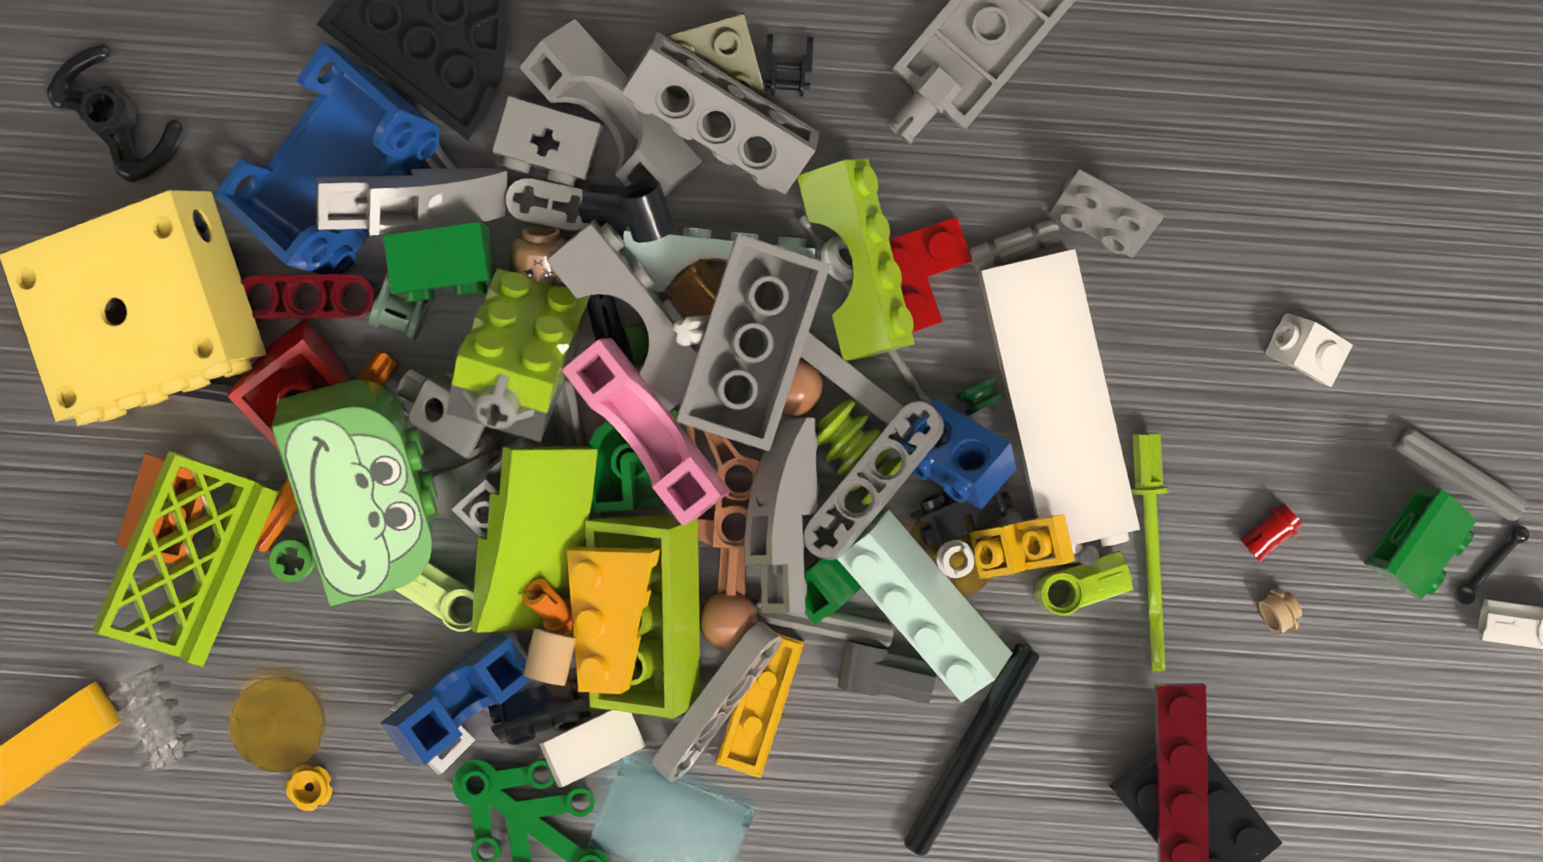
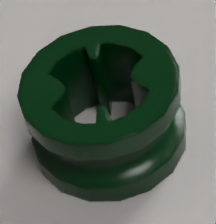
M991 376L956 395L958 400L966 402L967 408L965 413L967 416L1005 397L1002 391L998 392L994 388V383L997 381L995 376Z

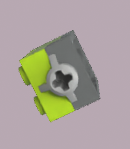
M497 268L488 287L484 304L480 305L470 334L466 335L457 355L446 414L541 442L566 380V375L562 369L574 360L577 352L589 296L576 298L567 287L536 282L528 279L523 274Z

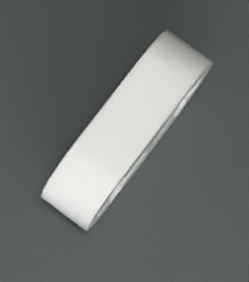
M523 178L515 181L506 193V205L509 212L516 219L523 222L554 227L569 232H579L589 224L582 223L580 216L577 217L576 223H569L566 213L554 210L555 202L571 204L573 197H579L581 204L583 192L581 189ZM527 187L534 188V196L539 199L548 200L547 208L532 206L529 214L522 213V206L515 202L516 195H524Z

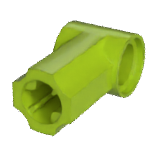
M1118 550L1100 556L1097 564L1092 567H1087L1080 563L1059 571H1047L1035 582L1034 598L1037 604L1045 611L1060 616L1070 615L1077 611L1078 608L1132 591V577L1127 562L1121 551ZM1057 580H1064L1069 587L1068 598L1061 605L1054 606L1048 599L1049 587Z

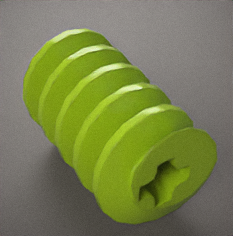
M854 398L843 401L815 424V429L818 428L819 430L817 434L818 446L827 443L831 444L825 460L827 462L838 458L844 460L837 471L839 477L850 473L880 434L878 428H872L864 432L861 430L868 419L866 413L852 417L849 415L856 404ZM891 449L884 450L877 459V468L882 475H893L899 471L902 465L901 457L889 461L886 460ZM858 486L853 488L851 491H855L864 487ZM869 491L866 492L861 501L863 506L871 503Z

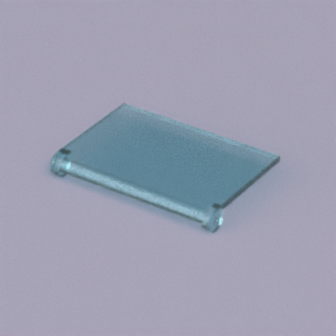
M625 756L588 845L599 847L605 852L630 862H734L756 809L680 778L671 783L655 768Z

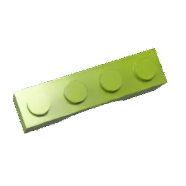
M869 159L842 160L799 175L797 179L808 222L822 224L835 231L847 245L853 262V282L849 295L842 306L832 314L843 361L868 358L915 344L912 334L913 318L905 306L900 286L902 275L898 264L893 258L889 242L890 227L881 211L877 195L878 179L870 167Z

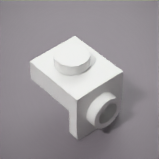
M1286 313L1279 326L1275 329L1265 354L1274 360L1292 366L1318 383L1332 387L1353 345L1314 321Z

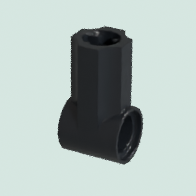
M657 180L637 181L626 187L592 184L582 192V201L578 207L582 223H590L594 219L601 227L608 223L614 230L630 231L633 241L639 243L656 241L667 236L673 230L674 226L661 183Z

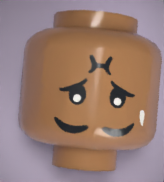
M533 226L524 228L522 235L516 237L510 244V272L523 274L528 279L536 282L566 287L546 260L567 240L560 235L559 229L554 227Z

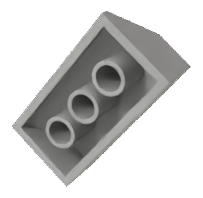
M738 233L736 234L676 422L770 451L831 264Z

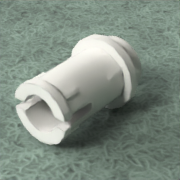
M951 540L939 548L936 562L943 574L951 578H959L971 572L974 566V554L968 544L960 540ZM961 551L964 555L962 565L957 568L950 567V556L955 552Z

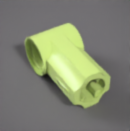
M430 561L414 581L395 589L442 619L449 629L461 632L472 628V620L464 622L456 616L454 604L459 596H466L473 601L474 587L467 586Z

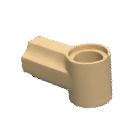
M534 628L532 640H530L527 649V660L523 676L541 682L565 686L577 638Z

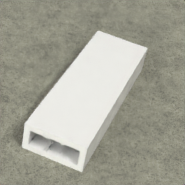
M1075 249L980 271L978 277L1034 518L1064 514L1073 554L1080 553L1083 548L1082 543L1100 539L1102 547L1129 541L1128 532L1140 530Z

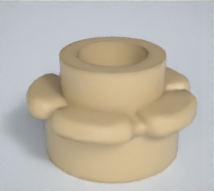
M1272 589L1267 598L1259 602V611L1262 619L1275 634L1279 635L1288 629L1294 632L1299 628V622L1296 619L1302 616V610L1297 599L1291 593H1282L1278 589Z

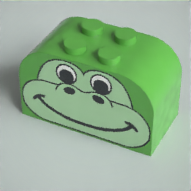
M365 380L345 381L279 399L272 429L330 607L395 590L414 581L426 568L431 556L433 514L437 513L435 498H438L431 471H422L424 467L421 455L424 454V447L418 427L409 428L400 402L383 386Z

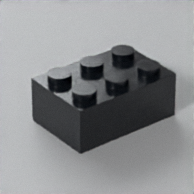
M1155 747L1109 787L1157 843ZM1207 753L1209 862H1261L1283 843Z

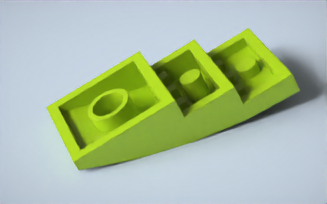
M589 446L503 447L500 492H490L487 536H478L471 631L484 633L534 630V628L546 629L543 625V619L522 600L523 594H528L535 600L525 591V588L536 579H545L551 588L562 598L570 599L567 550L575 547H584L586 538L585 521L589 520L598 449Z

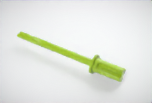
M1149 432L1133 434L1135 488H1131V492L1133 495H1143L1152 671H1166L1157 494L1168 493L1169 489L1163 484L1161 433Z

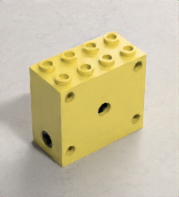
M169 190L0 255L56 422L75 419L77 426H82L98 420L100 423L126 415L127 409L137 406L143 408L169 399V394L179 391L185 393L210 385V379L223 375L226 378L253 369L251 360L267 355L255 319L252 317L253 313L244 286L241 284L242 280L211 191Z

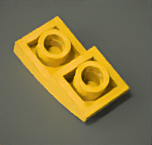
M1064 514L969 532L979 579L1010 575L1029 569L1063 565L1075 561Z

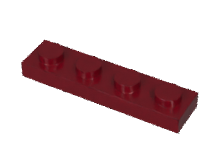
M1204 683L1155 684L1158 862H1209L1206 685Z

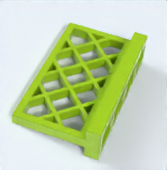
M169 451L92 630L99 635L182 658L187 663L204 667L279 492L257 478L242 473L239 475ZM181 466L192 471L197 486L175 496L172 483ZM204 475L210 476L212 478L205 481ZM227 482L236 485L229 503L216 509L210 491ZM201 496L207 515L186 525L180 507ZM171 512L178 530L156 541L152 531L156 520ZM212 525L215 535L210 547L196 553L191 535ZM182 541L188 559L167 569L161 551ZM153 557L159 574L137 585L133 574L138 563ZM193 569L196 579L191 591L177 597L171 580ZM163 585L169 602L147 613L141 596ZM133 601L139 619L122 628L112 625L118 609ZM174 613L177 623L169 641L157 638L152 624ZM144 629L146 635L138 632Z

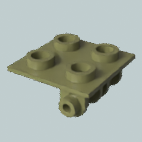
M744 13L664 35L767 99ZM673 85L667 87L669 93L676 98L689 97L688 92L680 86ZM720 111L708 113L710 118L725 114Z

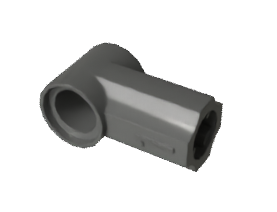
M847 640L837 687L864 695L879 696V693L929 704L934 689L936 672L925 660L890 653L888 648Z

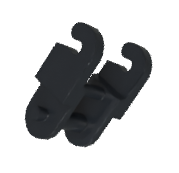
M767 34L765 72L772 73L771 81L765 80V87L771 88V96L775 95L776 89L799 91L800 98H804V90H810V83L805 82V74H812L814 37L807 36L806 60L801 61V63L777 62L776 59L772 58L774 34ZM777 69L800 70V81L776 79Z

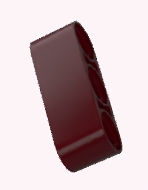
M353 274L254 275L241 281L253 313L252 317L265 320L362 319L370 316L374 301L379 292L375 282L369 278ZM360 283L367 291V301L360 309L352 310L346 304V291L353 284ZM264 284L271 291V302L267 308L258 311L251 303V294L257 286ZM313 284L319 291V302L313 309L306 311L299 304L298 294L302 287Z

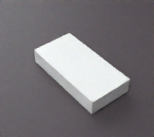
M608 710L539 743L558 787H564L646 747L632 714Z

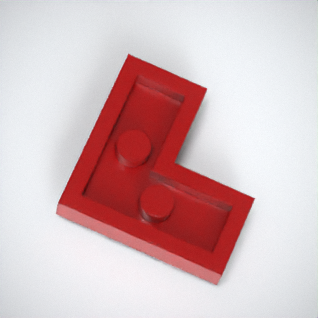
M957 217L889 240L894 261L898 264L902 275L900 286L905 306L913 318L914 326L912 333L943 322L928 277L972 262Z

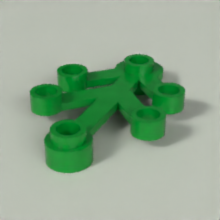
M545 758L537 759L531 765L496 770L487 761L474 759L463 763L455 772L452 781L454 794L461 803L470 806L476 840L472 846L471 854L475 862H496L501 854V844L493 836L490 806L506 817L513 862H533L528 834L567 862H585L587 860L611 862L609 854L603 848L598 846L582 848L541 818L564 813H571L576 817L587 816L595 805V795L589 788L578 786L573 788L570 793L517 801L502 790L525 784H531L538 789L550 787L555 781L552 772L551 778L545 782H540L534 777V768L544 765L550 770ZM469 777H481L484 781V789L481 792L471 791L467 784ZM582 793L589 798L590 804L586 809L579 810L573 806L572 797L575 794ZM483 842L492 844L495 849V855L491 858L482 857L478 852L479 844Z

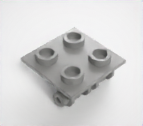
M1080 169L1073 178L1069 177L1061 192L1062 195L1049 213L1060 219L1066 227L1075 231H1082L1101 241L1110 251L1125 254L1130 258L1135 256L1165 216Z

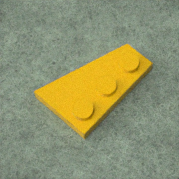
M575 547L567 550L574 638H577L575 657L578 692L621 694L630 689L641 639L638 628L642 610L648 607L651 589L647 587L651 569L657 565L660 549Z

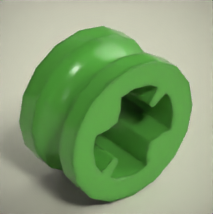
M289 539L278 543L272 549L269 557V566L272 573L278 579L285 582H296L306 578L313 571L315 558L311 546L307 542L300 539ZM289 547L296 548L297 557L304 559L303 568L301 566L295 568L296 574L289 573L288 564L281 562L282 553H290Z

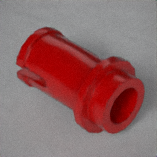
M1282 504L1278 509L1274 506L1270 508L1272 514L1245 537L1240 539L1260 563L1264 560L1263 558L1290 535H1293L1295 538L1299 535L1296 530L1303 524L1285 504Z

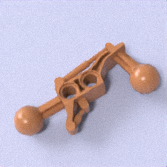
M801 357L784 405L783 416L799 417L808 414L818 405L823 394V381L820 372ZM684 424L686 434L695 444L694 427ZM704 431L718 465L717 474L725 484L726 472L734 465L746 466L751 471L754 482L760 460L741 455L729 438ZM753 482L746 491L736 492L731 490V492L715 503L714 519H704V514L698 517V540L712 547L720 548L717 594L710 597L701 609L699 616L700 631L708 643L724 651H733L742 637L754 625L760 623L757 608L753 601L745 596L747 565H744L745 536L741 539H732L725 535L722 529L723 519L730 513H740L747 518Z

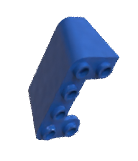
M323 42L296 79L301 86L319 93L267 166L240 158L213 195L286 265L322 275L340 274L348 270L356 259V253L370 234L368 229L318 230L316 225V177L411 175V169H419L423 161L430 158L436 152L440 136V127L341 49ZM331 61L333 63L331 69L324 76L317 78L321 68ZM251 175L248 184L240 191L235 192L238 183L246 176Z

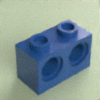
M935 399L930 405L939 412L944 423L943 433L935 444L941 446L932 448L912 474L922 480L930 478L940 484L944 491L954 500L961 503L966 500L982 509L1017 469L1011 443ZM928 413L922 418L919 417L912 424L914 429L906 440L903 437L900 438V443L911 454L917 447L909 443L910 439L918 431L926 435L931 429L926 422L930 416ZM972 467H980L975 470H968Z

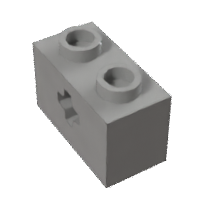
M508 96L492 152L496 156L503 158L501 166L528 174L532 166L549 171L547 180L574 187L576 180L588 183L603 127L597 122ZM548 133H552L553 140L559 145L558 150H548L546 156H541L542 151L535 145L536 139L545 140Z

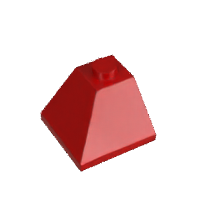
M305 319L267 346L265 349L267 355L257 358L252 364L253 369L245 372L227 394L230 400L279 453L280 450L272 429L279 399L350 381L336 353Z

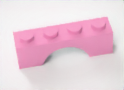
M612 338L599 339L562 369L563 373L591 409L607 419L630 444L650 476L652 487L682 526L697 519L731 492Z

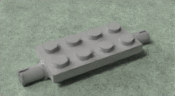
M950 0L892 69L913 87L912 90L915 94L892 121L887 123L888 127L897 134L904 124L911 120L910 125L900 136L905 142L911 144L917 134L937 112L945 114L965 131L1076 0Z

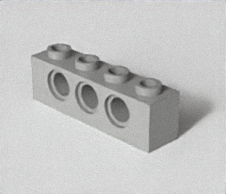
M659 32L655 34L630 73L621 93L628 98L629 103L636 110L647 115H656L669 123L670 128L680 137L687 140L695 139L710 148L713 156L719 161L728 165L736 164L749 172L752 179L760 186L769 190L775 188L784 195H786L817 148L820 132ZM673 85L680 86L688 92L689 97L676 98L669 93L667 87ZM712 111L723 112L729 117L730 121L727 123H717L709 117L708 113ZM754 136L763 137L769 141L771 146L757 148L750 143L749 138Z

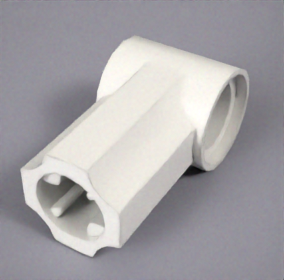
M1484 599L1478 623L1480 640L1543 649V607Z

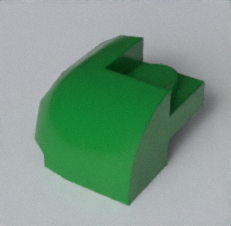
M675 410L669 411L676 420L678 412ZM606 421L596 429L587 445L598 449L590 513L667 506L652 487L650 476L642 461L619 431L609 421Z

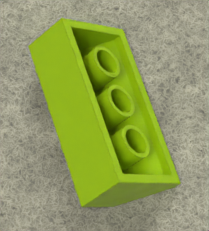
M663 514L586 520V547L660 549L657 565L651 569L647 587L651 589L648 607L642 610L638 628L641 639L630 689L621 694L589 692L590 707L673 719L688 711L701 694L698 518L683 526L675 516Z

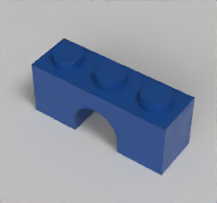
M489 636L380 724L408 762L426 765L463 735L458 728L470 716L489 705H501L532 680L523 676L526 659L511 637Z

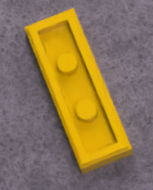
M777 633L782 638L780 648L733 710L716 760L718 765L759 778L762 776L804 646V641Z

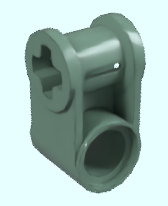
M387 272L383 286L374 301L368 324L375 328L381 324L406 334L407 340L414 342L425 321L429 300L406 303L405 294H391L389 274ZM390 309L407 315V318L392 313Z

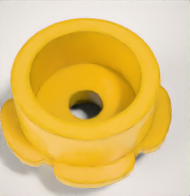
M303 764L292 771V778L286 783V793L288 798L299 809L313 811L318 805L328 803L331 799L333 788L329 784L331 776L327 770L321 766L314 768L309 764ZM307 783L314 785L313 791L306 790L305 786Z

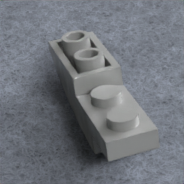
M411 169V175L316 177V225L318 230L368 229L370 235H390L474 222L482 223L506 216L507 169Z
M815 418L779 421L770 451L764 450L753 482L747 511L744 565H761L762 613L806 612L805 597L807 594V583L804 578L803 549L805 541L802 515H815L818 512L819 484L816 471L818 439L815 433Z

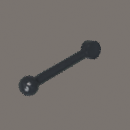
M1516 526L1512 529L1511 538L1473 580L1468 585H1461L1455 590V598L1458 602L1470 604L1474 601L1476 596L1475 590L1518 544H1524L1528 541L1530 535L1528 529L1524 526Z

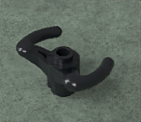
M105 44L82 50L68 59L52 78L47 88V98L50 104L59 111L69 110L78 113L80 119L108 145L115 172L120 178L128 182H137L152 175L168 161L176 150L183 132L182 124L176 120L168 122L160 141L153 151L145 158H136L130 133L131 128L136 122V107L131 98L108 85H103L97 89L89 88L85 92L72 90L71 83L81 72L93 65L106 62L111 57V50ZM111 107V111L113 114L107 120L106 113L107 110ZM113 137H119L121 146Z

